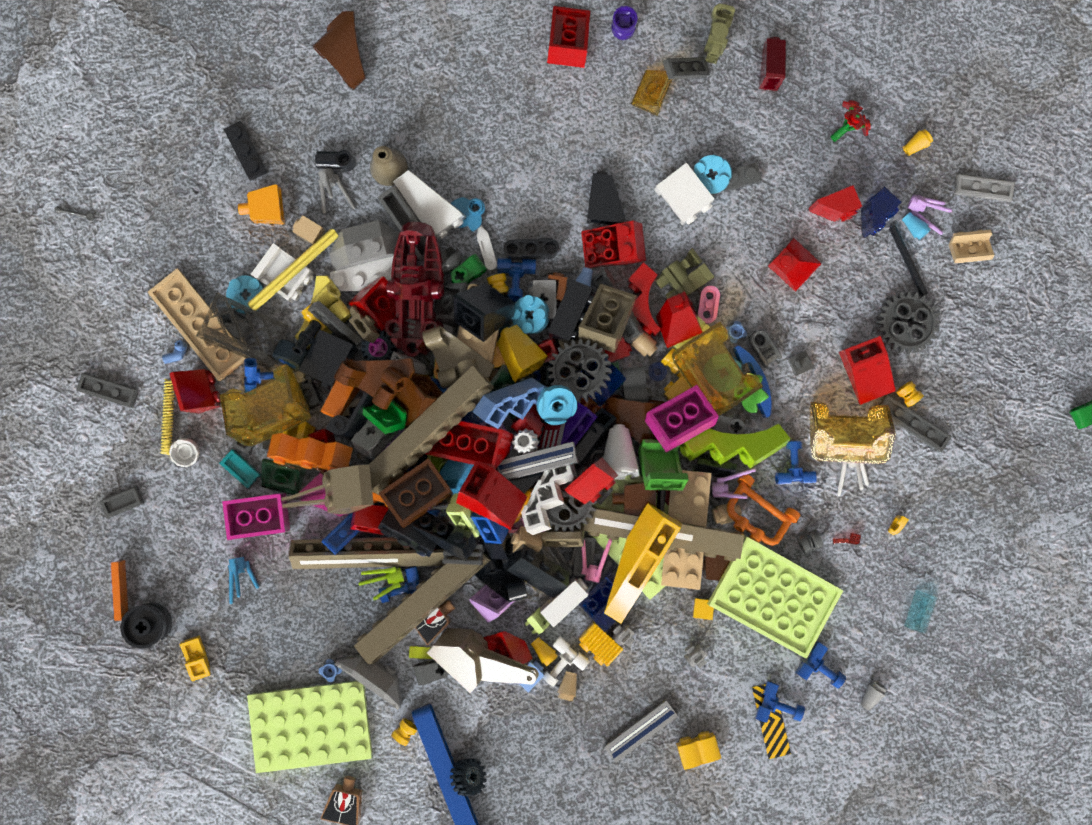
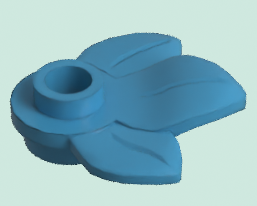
M461 197L451 202L452 205L467 217L458 228L469 226L473 232L481 226V215L485 212V205L482 200L478 198L468 200ZM479 206V210L473 211V207Z

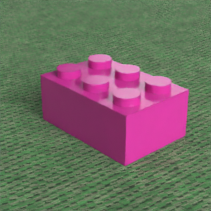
M698 385L647 412L645 422L667 453L715 426L719 416Z
M286 493L222 501L227 540L290 531L288 508H282V505L287 504V501H282L281 499L286 497Z

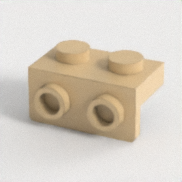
M977 230L954 233L949 243L954 263L992 260L994 252L989 241L992 231Z

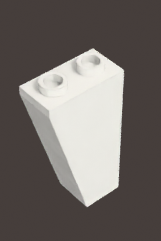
M408 170L393 181L420 222L432 226L437 239L441 240L446 237L450 229L453 227L454 229L458 228L464 223L463 220L467 218L465 214L413 172Z

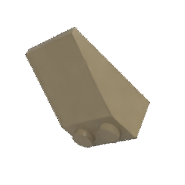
M600 284L579 326L578 341L582 339L586 343L587 340H590L591 345L597 343L598 348L615 353L637 295Z

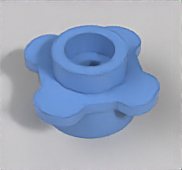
M735 321L732 326H727L724 329L725 334H728L731 343H737L738 339L747 336V331L744 330L740 321Z
M327 659L326 664L319 668V674L327 679L328 682H333L335 676L342 672V669L334 665L333 659Z

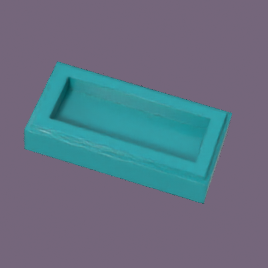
M234 449L219 463L247 489L262 475Z

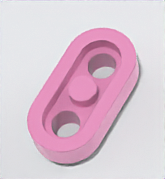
M706 286L700 293L697 316L706 324L712 323L717 317L720 292L715 286ZM711 293L713 298L707 299L706 294ZM708 312L710 314V317L705 318L703 316V313Z

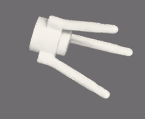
M862 451L846 452V457H842L843 464L838 485V496L842 492L847 464H849V468L856 467L859 488L861 490L863 489L862 475L865 485H869Z

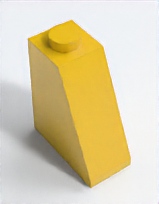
M517 324L510 328L506 327L501 331V337L497 345L514 382L521 380L542 367L547 355Z

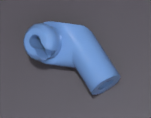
M182 340L176 341L174 343V351L162 355L163 362L168 364L182 360L187 351V344Z

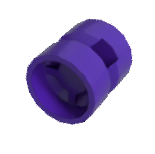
M621 6L614 12L611 30L617 39L627 40L634 35L638 17L633 8Z

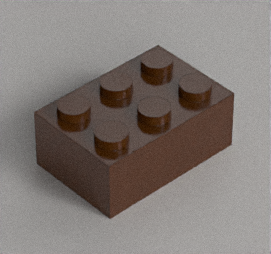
M429 458L379 492V495L403 528L453 494Z

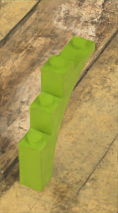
M780 424L767 430L750 434H730L707 429L681 444L680 451L691 462L709 450L711 457L718 461L720 465L739 454L741 461L751 469L785 447L791 438Z

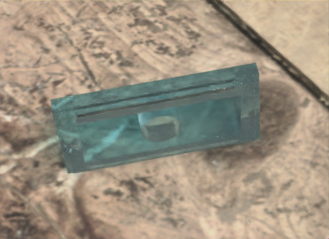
M916 590L904 627L926 634L937 597Z

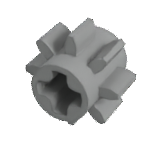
M626 623L622 626L617 624L612 629V632L615 633L612 639L620 647H623L625 644L629 647L635 641L632 637L635 632Z
M690 644L684 649L687 654L683 657L692 668L696 665L701 668L707 663L704 658L708 655L699 644L695 647Z

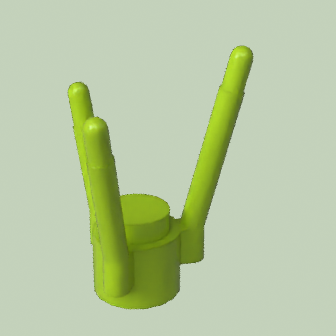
M400 567L362 571L361 575L381 573L386 575L361 581L358 585L361 586L387 579L388 584H392V586L373 597V600H377L393 589L401 587L400 583L404 582Z

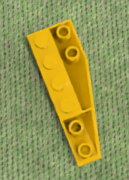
M647 503L627 536L604 612L619 623H622L682 526L681 522Z

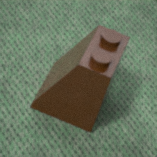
M414 373L406 387L402 391L397 392L393 399L407 412L405 430L443 394L428 375Z

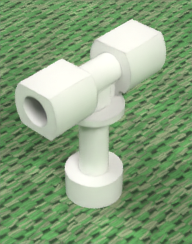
M559 636L552 646L561 652L559 655L561 660L551 672L547 670L542 678L554 687L559 681L556 677L567 664L571 666L574 663L583 671L590 660L582 653L575 652L570 647V643Z

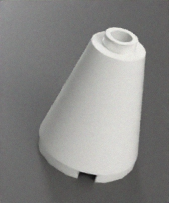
M622 424L613 425V428L609 429L603 458L618 474L615 479L622 480L628 475H631V478H636L640 475L629 429L625 428V425Z

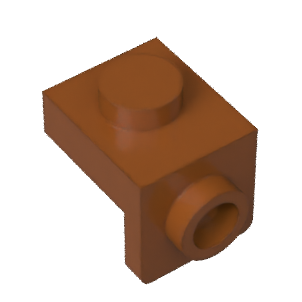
M553 272V275H548V280H556V283H559L556 302H561L567 290L568 277H564L562 273Z

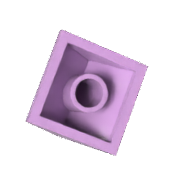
M487 585L470 598L472 605L487 623L499 617L515 602H508Z

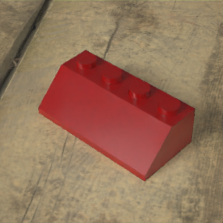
M460 421L425 454L472 465L478 460L496 469L509 454L513 434L503 429Z

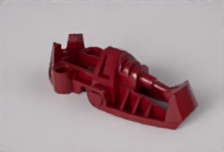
M408 222L403 225L399 234L392 261L391 280L386 285L388 297L396 299V318L386 322L385 332L392 336L390 339L398 349L407 356L413 357L427 355L431 351L425 345L422 335L423 331L430 329L431 324L444 328L442 322L436 320V313L433 311V299L442 298L444 295L441 252L434 229L426 223ZM421 236H426L424 266H416L415 246L419 244ZM408 244H410V252H409V255H408ZM408 302L410 319H420L421 307V337H408V324H406ZM394 323H397L399 326L398 332H395L393 329ZM412 343L416 344V352H413L411 349Z

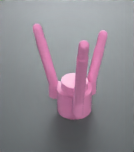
M584 539L581 574L585 575V580L600 583L602 569L612 539L608 540L599 566L589 565V568H587Z

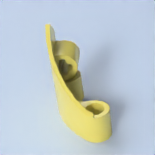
M317 275L311 303L320 301L345 323L351 317L350 310L340 299L341 293L329 276ZM304 320L299 332L295 335L296 340L299 339V334L309 325L307 320ZM327 327L322 330V331L327 332V333H329V334H332V333H333V332H332L331 330H329Z

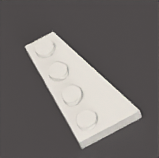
M393 256L330 272V279L340 292H359L381 276H384L387 281L391 280Z

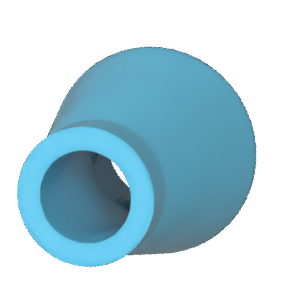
M911 212L902 219L913 237L921 240L931 230L928 227L929 224L914 216Z

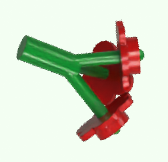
M843 101L842 106L849 111L844 114L845 121L843 126L832 134L830 138L836 142L847 131L862 129L863 135L868 136V131L871 130V123L869 119H866L865 115L858 113L863 108L856 101Z

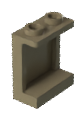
M563 496L564 503L568 504L575 514H578L577 509L569 503L570 497ZM575 498V504L582 507L584 503ZM562 509L561 517L564 520H568L570 518L569 510ZM581 522V529H578L575 525L574 532H571L569 527H567L566 532H563L562 527L555 531V525L553 524L551 529L542 532L544 546L584 547V523Z

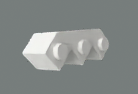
M574 464L544 471L541 479L536 483L527 505L524 506L521 512L526 532L534 535L551 529L546 510L565 504L559 485L578 478Z

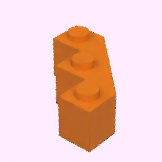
M284 433L272 434L267 457L274 459L273 462L285 465V463L300 465V467L306 469L317 467L329 471L331 469L349 467L353 448L339 442L324 443L310 437L298 439Z

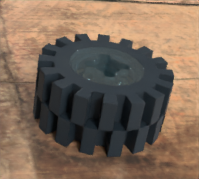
M469 758L454 763V768L450 771L453 773V775H450V779H453L451 786H455L453 790L455 792L458 791V795L471 796L482 792L481 789L485 787L483 783L487 781L484 778L487 774L483 772L485 767L484 765L480 766L482 762L477 761L475 758Z

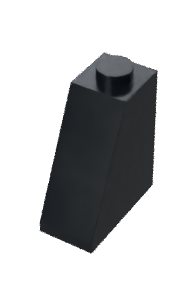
M603 171L593 173L587 222L604 225L625 222V215L612 175H608L607 172Z

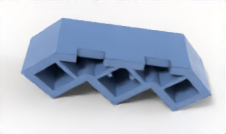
M530 378L483 395L473 413L486 423L499 429L509 412L523 420L533 403L537 404L541 390L546 386Z

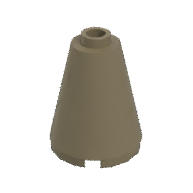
M379 146L374 150L371 158V175L381 185L394 186L393 181L408 170L406 158L396 149Z

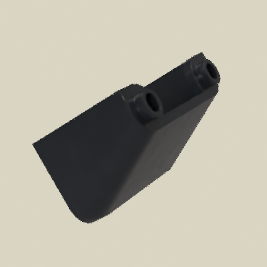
M364 392L350 419L337 415L330 420L326 429L351 441L354 435L366 424L368 419L363 415V408L374 404L372 402L373 397Z

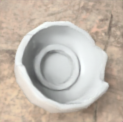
M181 438L172 443L169 454L171 460L177 466L189 467L198 460L200 450L194 440Z

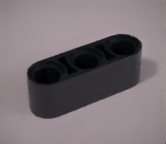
M553 238L508 240L504 244L503 249L506 258L511 260L551 259L557 256L559 244ZM548 244H552L556 249L550 253L545 250V247ZM529 245H534L537 250L534 253H528L526 248ZM515 246L518 250L515 254H509L507 252L508 247Z

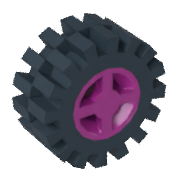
M377 331L380 336L373 344L366 340L362 341L361 351L366 361L391 360L393 352H397L396 346L390 339L392 337L384 331Z

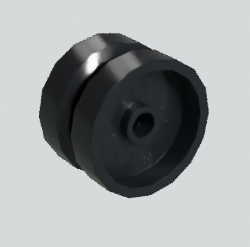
M154 602L144 603L133 607L123 616L120 625L121 635L125 642L134 648H149L166 639L171 631L172 619L167 608L161 604Z

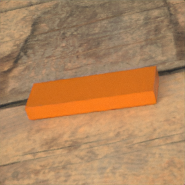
M125 560L111 562L115 621H121L128 611Z

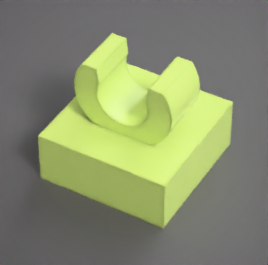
M540 607L528 617L525 623L526 626L531 624L534 628L532 634H541L550 625L540 613Z

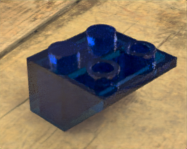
M885 186L874 194L861 208L862 236L864 238L870 234L874 236L877 232L881 231L887 224L885 222L900 210L897 207L902 202Z
M607 577L588 593V596L579 603L604 632L616 622V620L604 613L613 583Z

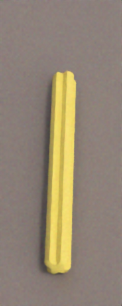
M334 229L326 232L248 302V306L253 311L258 310L338 238L337 232Z

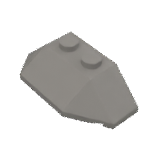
M380 220L342 229L330 252L333 270L337 271L394 256L400 233Z
M361 655L343 657L334 664L397 710L400 708L403 702L399 678L392 667L389 665L385 667L380 663V660L375 664H367Z

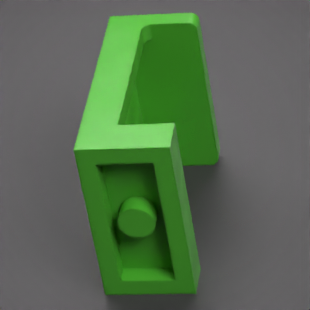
M644 439L642 441L638 454L645 490L683 491L689 479L687 473H682L678 455L680 445L666 453L658 440Z

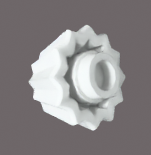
M525 428L523 431L518 430V433L513 435V449L517 450L518 455L531 453L538 449V435L534 434L533 430Z

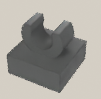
M806 351L787 359L795 376L814 368Z

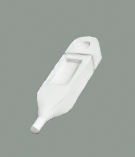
M481 225L477 231V239L487 270L494 271L497 268V261L489 234Z

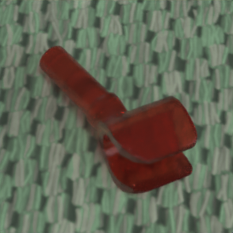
M850 533L849 539H833V544L849 543L857 545L860 543L861 535Z

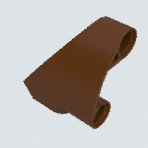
M342 11L330 22L327 32L312 47L337 70L346 84L352 90H355L366 78L357 43L354 11Z
M412 358L376 361L345 360L342 361L334 378L341 384L358 387L373 397L372 402L376 406L387 410L397 392L402 391L415 372Z
M606 395L605 410L617 418L616 424L625 425V428L629 429L630 436L641 444L644 439L657 440L645 419L647 412L665 402L660 400L639 402L627 400L620 395Z

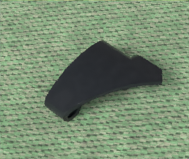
M486 551L485 554L491 561L480 569L475 576L508 602L528 598L525 581L507 571L508 560L491 559Z

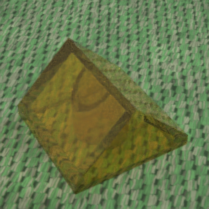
M645 70L631 104L658 116L673 79H668L666 71Z

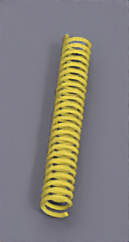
M164 379L163 408L165 409L163 411L165 412L162 413L165 415H162V417L165 418H162V420L165 421H162L164 423L162 424L164 426L162 429L164 430L161 431L163 432L161 434L163 439L161 440L162 445L160 447L162 448L160 453L170 455L169 451L172 444L169 443H172V441L169 440H172V438L169 437L173 436L169 434L173 433L169 431H173V429H170L173 428V426H170L173 423L170 422H173L171 420L173 417L171 416L174 414L171 413L174 412L172 411L174 410L172 408L174 405L172 404H174L173 401L175 399L173 398L175 396L173 395L175 393H173L172 381Z

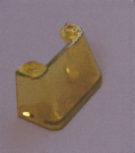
M721 322L694 337L672 353L675 365L690 388L698 385L718 416L732 409L763 387L756 375L752 373L743 374L723 344L728 339V332Z
M287 364L278 366L273 371L274 380L247 393L238 389H230L220 395L226 435L245 446H254L272 438V434L283 433L311 418L310 409L290 366Z
M810 402V449L813 459L817 461L883 464L890 460L896 432L889 405L872 406L868 410L867 417L829 415V407L825 403Z

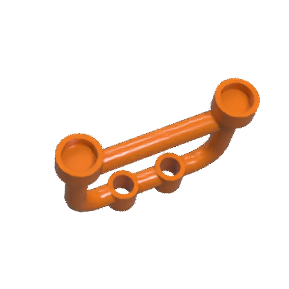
M748 474L737 479L739 485L733 494L742 495L745 493L783 523L775 536L769 538L763 530L754 527L747 518L735 512L734 507L739 499L730 498L727 503V513L735 521L733 527L739 532L748 531L751 534L749 538L758 543L761 541L771 546L778 544L791 523H797L800 513L789 507L784 513L751 489L755 482L753 477Z

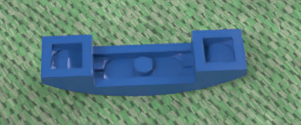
M736 346L733 348V352L741 365L747 363L752 375L763 376L759 387L769 397L757 405L762 417L767 418L771 415V394L767 379L752 355L741 346Z

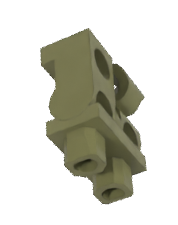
M719 3L712 10V23L703 51L707 52L706 62L716 64L719 56H722L726 48L728 27L730 28L735 13L733 6Z
M691 248L685 259L681 262L676 260L662 270L655 283L660 289L667 284L672 287L673 290L665 295L669 299L684 291L687 295H690L711 281L714 276L705 263L702 264L703 261L695 250ZM698 267L689 275L687 274L686 269Z

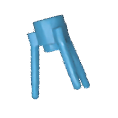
M244 557L228 560L230 604H233L234 578L237 597L241 596L239 574L244 573L245 568L255 588H259L250 568V563L245 561Z

